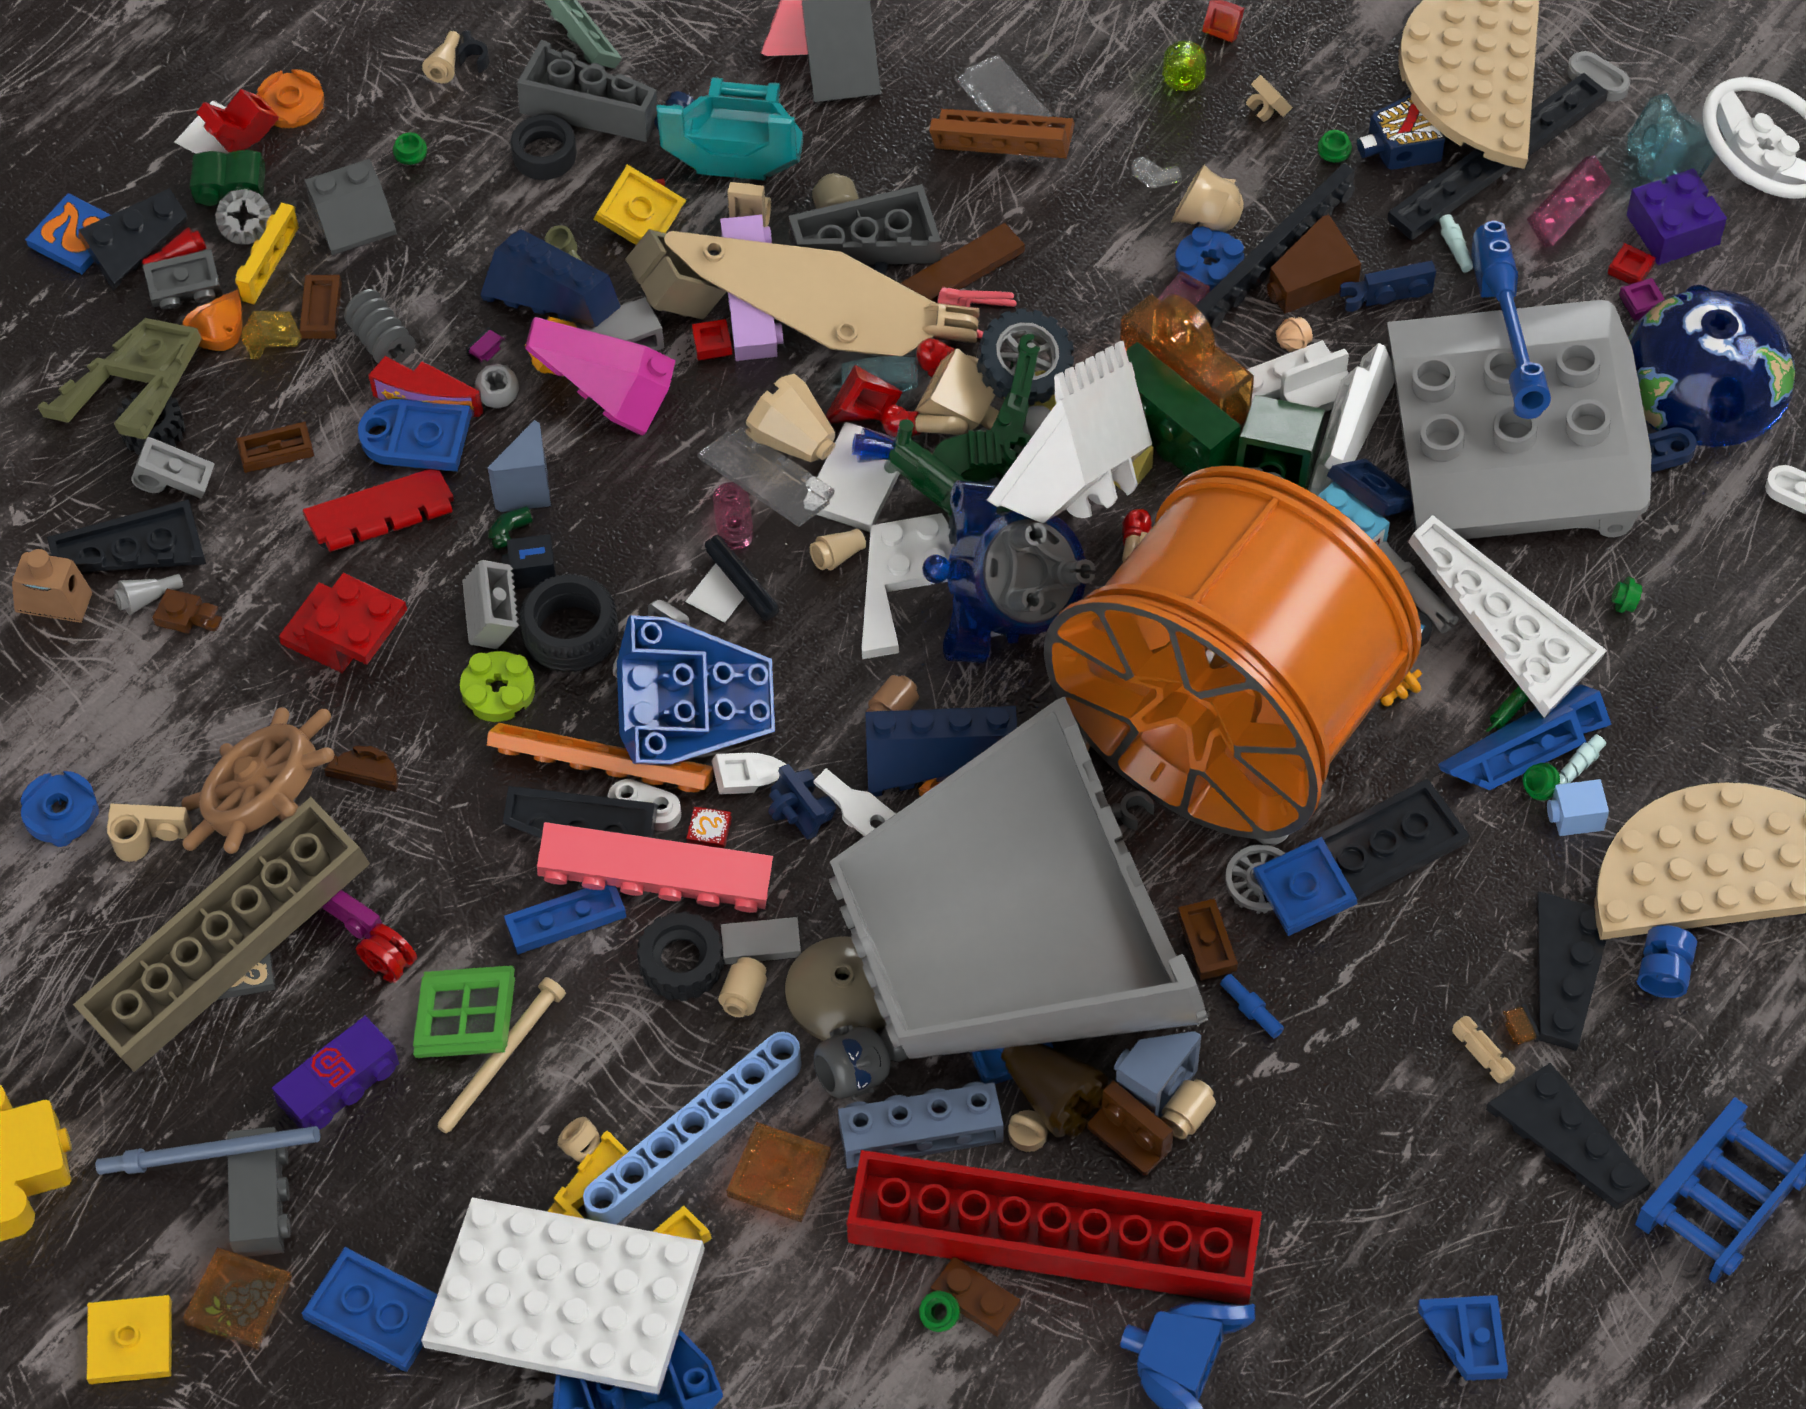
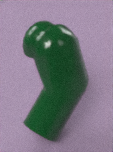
M525 506L504 513L495 520L488 530V538L492 539L494 548L498 549L507 546V540L511 539L509 531L533 523L528 507Z

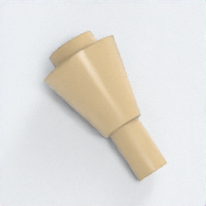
M448 32L444 43L429 55L422 64L424 74L434 82L447 83L454 77L455 49L460 40V35L457 32Z

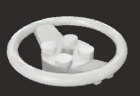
M1733 78L1721 82L1714 87L1706 97L1703 105L1702 120L1706 137L1719 159L1737 178L1763 192L1790 199L1806 198V162L1796 157L1799 143L1776 126L1768 115L1758 113L1754 118H1751L1735 92L1753 91L1769 95L1793 108L1805 120L1806 101L1789 89L1760 78ZM1718 124L1721 128L1724 138L1726 139L1725 141L1719 131Z

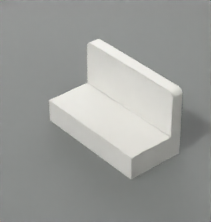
M1346 349L1284 371L1281 378L1280 399L1282 401L1325 409V412L1332 410L1341 380L1349 374L1347 371L1349 354Z

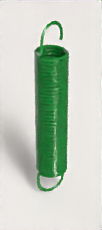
M1520 686L1490 716L1493 726H1489L1486 732H1489L1494 726L1499 729L1503 728L1527 702L1529 698Z

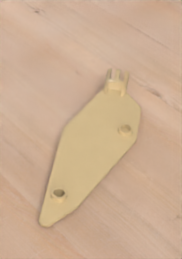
M670 231L664 237L665 245L699 277L829 349L901 358L916 349L923 340L928 338L969 343L977 342L976 331L978 330L979 323L977 319L980 312L979 308L935 303L843 252ZM715 250L718 251L720 254L713 256L710 255L708 252Z

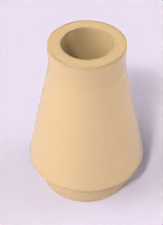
M857 528L847 532L818 536L816 541L810 544L811 558L818 569L833 570L858 551L865 549L866 540L863 533Z

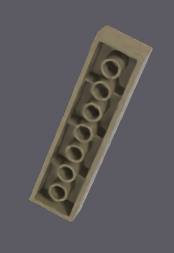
M310 797L296 809V813L292 817H287L73 1005L131 1070L135 1072L369 866L370 863L360 847Z

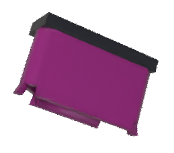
M488 327L466 347L467 355L470 357L473 355L481 362L483 360L488 362L501 350L500 344L505 338Z

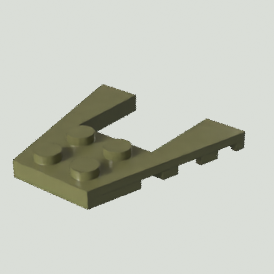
M145 318L112 345L115 350L105 359L96 358L87 365L89 372L76 383L70 379L58 389L61 394L49 405L43 401L39 404L38 409L45 418L69 423L110 375L146 382L148 385L114 422L119 434L146 440L200 344L202 337L197 328Z

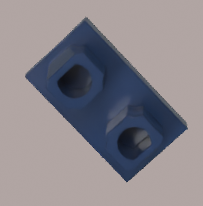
M789 764L779 767V778L770 790L769 797L773 803L769 807L768 813L775 821L786 818L790 824L795 823L807 840L816 837L821 824L832 819L836 805L829 796L824 795L816 799L814 798L812 793L816 787L813 783L815 777L809 769L795 772Z

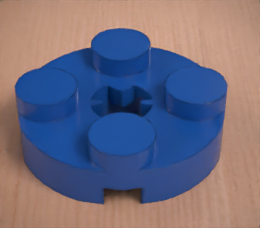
M1204 226L1195 228L1191 235H1188L1180 242L1176 250L1175 268L1180 273L1181 281L1195 291L1209 293L1244 259L1243 243L1221 231L1210 230ZM1204 258H1214L1218 263L1214 264V262H1211V265L1204 264Z
M63 771L64 775L52 776L51 773L39 776L26 787L20 801L22 805L21 817L27 831L38 840L52 843L57 847L67 846L73 839L84 834L99 814V807L90 783L81 775L69 771ZM62 801L67 802L65 810L53 813L52 804L58 802L61 805Z

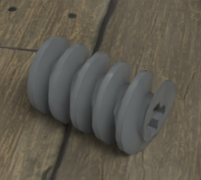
M375 289L363 290L349 301L344 312L345 322L352 328V331L359 337L360 342L366 346L367 351L373 355V359L377 363L385 356L400 363L411 355L416 345L415 339L409 335L407 328L402 326L400 319L395 317L393 310L387 306V302L380 297L379 292Z

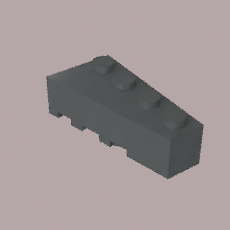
M542 39L517 82L519 111L522 114L531 116L540 114L554 115L564 119L570 125L647 142L655 127L654 120L657 116L656 89L622 74L616 76L605 72L604 66L593 62L591 65L578 61L576 54L564 50L562 53L553 50L551 43Z
M922 184L788 216L789 239L792 246L843 252L865 265H874L876 262H885L887 264H932L941 260V239Z

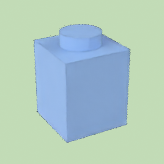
M1601 779L1555 785L1552 800L1547 801V812L1550 822H1556L1559 836L1604 831L1609 810Z

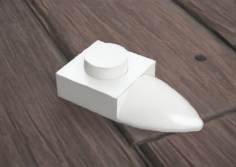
M760 753L716 754L712 760L719 794L754 793L759 786L769 785L777 781L779 778V767L786 765L781 760Z

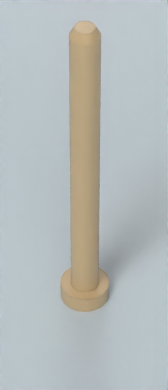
M548 977L541 981L538 985L541 992L509 1031L505 1052L492 1053L439 1120V1130L443 1133L452 1131L553 1001L560 1002L566 992L557 982Z

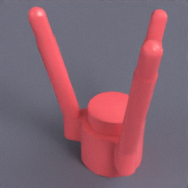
M945 287L941 289L937 303L965 307H970V303L1015 307L1017 304L1015 300H1010L1014 298V294L1011 292L958 290ZM978 329L976 331L977 338L981 339L984 332Z

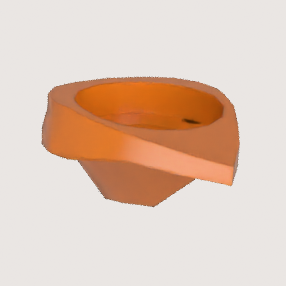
M238 289L195 308L185 316L182 325L197 328L202 337L198 346L214 351H225L233 348L238 343L242 332V305Z

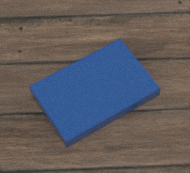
M345 1247L301 1314L304 1320L407 1373L424 1346L421 1340L438 1294Z

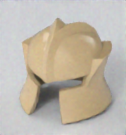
M1204 164L1190 183L1175 211L1171 223L1196 224L1200 222L1199 227L1204 226L1210 230L1221 232L1229 231L1238 223L1244 205L1242 194L1234 184L1236 180L1219 177Z

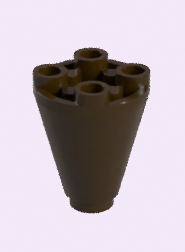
M1043 1043L1007 1047L1003 1050L1001 1060L1006 1063V1069L1049 1132L1055 1137L1068 1135L1071 1139L1077 1138L1087 1126V1117L1095 1108L1102 1107L1103 1090L1107 1087L1108 1083L1107 1076L1101 1070Z

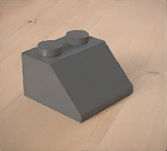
M370 159L305 180L310 206L331 255L397 234L381 183Z

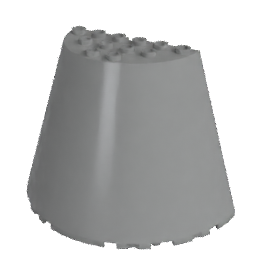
M1065 697L1055 700L830 861L835 876L830 878L829 882L837 900L843 898L846 905L840 907L848 929H851L852 942L859 958H862L864 964L862 967L871 988L874 990V999L878 1009L887 1024L885 1026L894 1048L902 1046L909 1059L1198 1025L1208 1021L1200 991L1183 954L1176 956L1124 840L1115 843V840L1122 838L1123 835L1105 798L1103 787Z

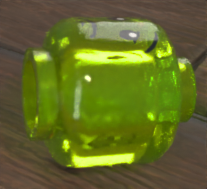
M1182 40L1170 45L1163 56L1162 75L1165 82L1171 88L1178 91L1193 90L1201 85L1206 74V55L1204 50L1192 41Z

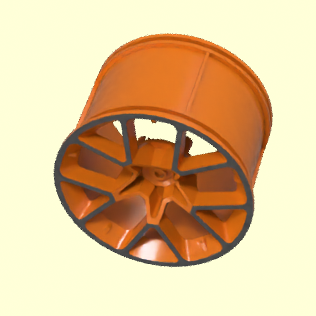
M1213 466L1193 472L1181 480L1160 506L1156 515L1155 525L1103 587L1092 591L1083 600L1070 604L1057 615L1046 633L1044 660L1047 674L1057 699L1066 698L1081 735L1116 772L1133 786L1173 812L1204 827L1238 837L1271 839L1292 834L1302 828L1312 817L1321 798V789L1329 772V764L1376 702L1398 687L1411 670L1420 652L1422 635L1417 608L1399 572L1378 545L1346 515L1307 489L1273 474L1239 466Z

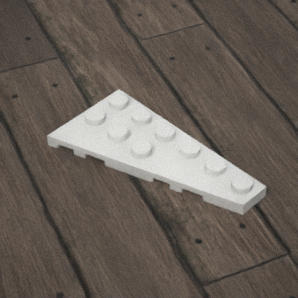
M1432 515L1411 536L1408 542L1544 718L1606 653V649Z

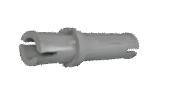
M1386 541L1379 543L1378 547L1389 558L1404 580L1415 605L1430 618L1440 633L1449 631L1452 627L1448 623L1451 622L1455 625L1459 617L1414 572L1415 567L1411 563L1404 562Z

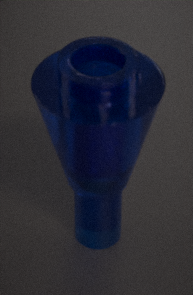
M863 427L861 434H854L852 455H857L858 463L888 460L890 451L894 449V440Z

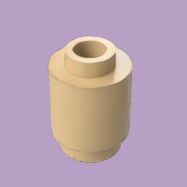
M742 957L730 967L718 997L719 1003L729 1015L744 1017L755 1012L767 982L765 975L766 967L761 962L753 958Z
M1198 1079L1194 1081L1184 1080L1162 1109L1163 1116L1161 1120L1174 1130V1137L1186 1139L1188 1135H1193L1216 1105L1213 1090L1205 1082Z

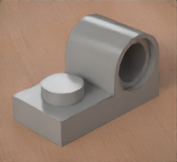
M148 436L142 446L131 481L137 488L145 492L159 493L168 485L201 499L206 491L215 463Z

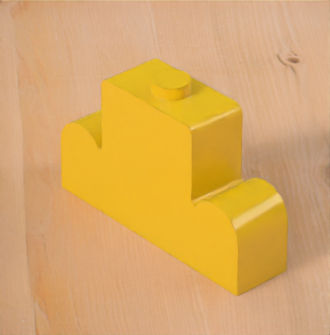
M1 1085L0 1242L21 1236L32 1227L35 1221V1213L27 1197L61 1188L71 1183L66 1152L72 1151L67 1128H60L59 1120L49 1100L12 1108Z

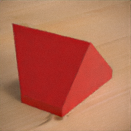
M854 365L825 416L830 424L871 419L881 421L882 412L888 406L896 405L903 392Z

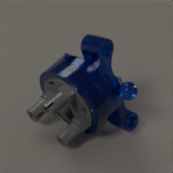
M957 480L953 484L950 494V505L954 512L957 526L956 546L952 547L949 560L944 556L935 554L929 556L922 565V573L927 581L938 584L947 579L950 594H954L953 614L943 640V653L948 661L986 662L990 653L991 631L1006 635L1008 642L1013 644L1018 643L1019 635L1047 632L1050 624L1063 609L1082 599L1086 583L1092 582L1095 578V574H1090V571L1095 570L1094 563L1085 559L1078 538L1065 522L1054 516L1042 524L1013 510L997 513V507L987 501L996 488L992 483Z

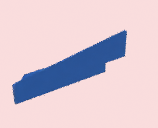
M1577 685L1545 718L1536 708L1444 760L1438 766L1441 771L1491 790L1524 774L1533 765L1546 763L1581 746L1584 742L1586 743L1584 733L1611 725V721L1600 691L1585 685Z

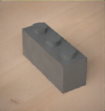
M275 1127L230 1131L227 1132V1139L277 1132ZM288 1147L228 1156L229 1243L236 1258L284 1253V1238H290L288 1213L283 1214V1201H289V1183L287 1177H282V1165H287L289 1160Z

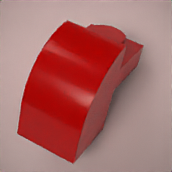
M243 89L239 90L225 109L204 102L196 112L205 122L203 125L205 130L214 136L228 152L245 150L260 141L280 118L261 96Z

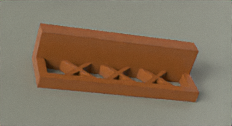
M941 109L939 119L932 118L929 130L936 149L1067 159L1074 129L1073 118Z

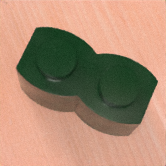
M239 150L228 154L217 151L194 154L190 181L194 202L213 206L219 204L220 200L228 195L230 191L242 189L259 193L263 197L266 168L262 154L251 150Z

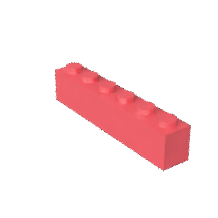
M544 822L537 874L544 877V881L552 884L564 885L567 883V880L582 882L583 887L592 890H604L605 885L616 886L620 888L621 893L627 895L641 896L643 891L658 893L660 899L667 901H681V897L697 899L696 903L703 906L718 907L719 903L735 905L734 908L736 910L753 913L757 912L758 908L765 909L773 856Z

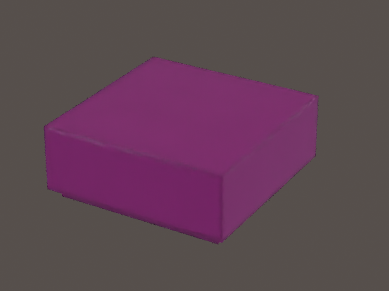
M1653 278L1621 287L1619 292L1621 300L1634 321L1641 319L1659 302L1665 300Z

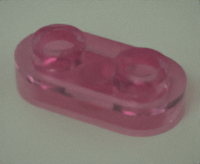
M724 483L717 487L713 494L717 535L721 536L731 549H742L749 545L753 539L749 494L747 489L739 483ZM735 496V498L728 499L726 497ZM739 525L738 528H730V526Z

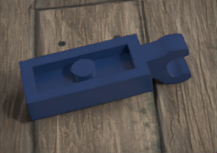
M1431 260L1365 274L1364 281L1341 284L1339 295L1340 297L1348 295L1354 297L1346 299V311L1358 310L1363 302H1365L1366 306L1383 305L1409 297H1421L1425 294L1433 293L1436 269Z

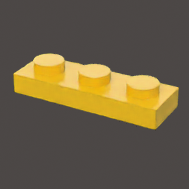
M281 202L276 213L268 218L266 230L260 240L254 242L251 255L246 264L238 269L235 282L238 285L242 301L255 304L299 229L294 206Z

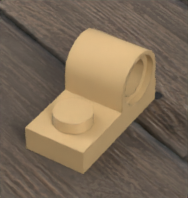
M730 182L728 188L729 218L762 215L763 227H768L771 214V198L765 197L764 186Z
M110 804L107 834L114 852L123 861L132 862L143 858L149 850L151 837H158L165 841H174L177 838L184 839L192 830V824L186 807ZM128 835H133V836H132L131 838H129V839H123L124 837H126V836H128Z

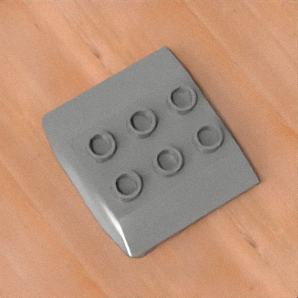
M1592 300L1516 308L1530 362L1538 363L1543 367L1551 395V402L1547 409L1534 419L1521 418L1513 411L1514 401L1509 385V377L1517 367L1502 310L1387 322L1388 349L1391 352L1415 531L1433 515L1463 539L1571 528H1590L1600 531V534L1606 537H1618L1626 534L1632 528L1637 517L1646 512L1650 505L1652 453L1633 349L1616 307L1612 303L1605 300Z

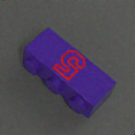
M365 1015L272 1087L277 1104L299 1128L317 1126L319 1129H322L330 1123L334 1114L346 1105L356 1103L363 1096L366 1089L377 1081L387 1079L394 1072L396 1066L399 1065L395 1046Z

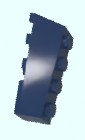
M522 229L510 235L506 241L495 248L481 291V298L484 301L504 300L505 305L518 308L519 305L532 307L534 313L545 315V313L553 312L558 314L559 319L597 327L621 307L608 274Z
M1016 706L865 712L868 792L878 797L882 796L883 790L895 787L903 791L915 788V783L936 778V782H942L1017 728Z

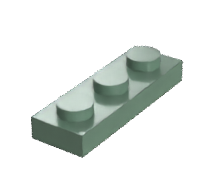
M544 0L551 9V16L568 31L567 36L569 39L579 45L584 52V58L590 64L594 62L614 69L617 67L622 57L577 0Z

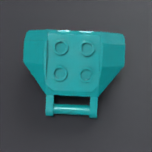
M712 77L709 95L700 96L684 109L681 105H657L656 107L661 148L695 169L696 174L765 180L766 177H771L800 162L803 132L795 123V117H790L779 103L780 83L769 82L768 86L723 82V78ZM722 95H725V96H736V97H747V98H758V99H746V98L724 97V96H722Z

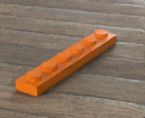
M498 723L488 731L487 746L496 747L499 753L505 755L525 753L534 755L533 758L540 762L553 763L556 760L569 762L570 767L578 770H590L594 767L606 770L605 773L613 777L623 778L628 775L642 777V781L647 784L662 785L664 782L677 784L678 789L686 792L704 790L713 780V766L690 761H682L672 765L633 764L626 748L504 723Z

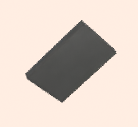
M802 0L814 102L881 94L870 0Z

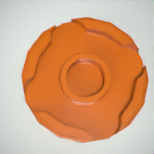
M291 69L292 73L283 74V71L273 73L259 86L257 95L261 96L280 117L274 126L296 128L308 124L319 115L323 109L325 97L320 81L311 73Z

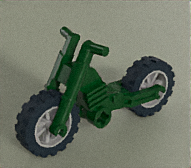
M1025 308L1016 309L1014 313L1006 311L1000 315L998 320L995 318L990 322L981 338L976 358H978V373H982L983 383L986 387L990 386L993 389L994 395L999 398L1005 397L991 430H985V432H982V430H976V432L969 430L966 434L946 439L937 445L932 454L911 439L914 424L911 420L903 419L899 423L897 436L893 442L894 449L890 451L888 460L884 464L886 472L895 473L898 471L909 480L913 487L948 513L950 517L948 528H950V544H954V553L959 559L963 558L966 561L965 565L967 567L971 553L980 541L978 537L982 539L998 524L1013 518V515L1014 517L1024 516L1004 506L996 507L987 499L1022 452L1020 446H1023L1024 449L1032 438L1029 434L1023 432L1029 406L1034 405L1037 401H1040V403L1049 401L1051 395H1055V375L1063 372L1065 376V369L1072 367L1074 363V356H1072L1074 346L1072 341H1068L1067 337L1069 334L1064 327L1060 328L1055 318L1051 316L1047 318L1042 315L1043 312L1038 310L1026 312ZM1014 338H1021L1019 344ZM1033 341L1037 342V343L1040 344L1041 346H1036V345L1033 343ZM1003 343H1006L1015 353H1001L1000 348ZM1047 352L1050 363L1037 356ZM1003 361H1011L1009 368ZM1035 366L1046 372L1036 376L1034 372Z

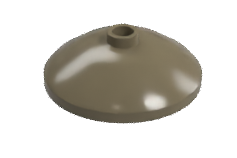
M832 937L811 945L795 959L786 978V1002L793 1019L804 1031L823 1041L831 1037L830 1031L846 1025H852L853 1028L866 1026L873 1029L876 1033L887 1026L874 999V990L871 988L864 973L862 958H859L851 937ZM839 974H847L849 976L846 980H839L836 977Z

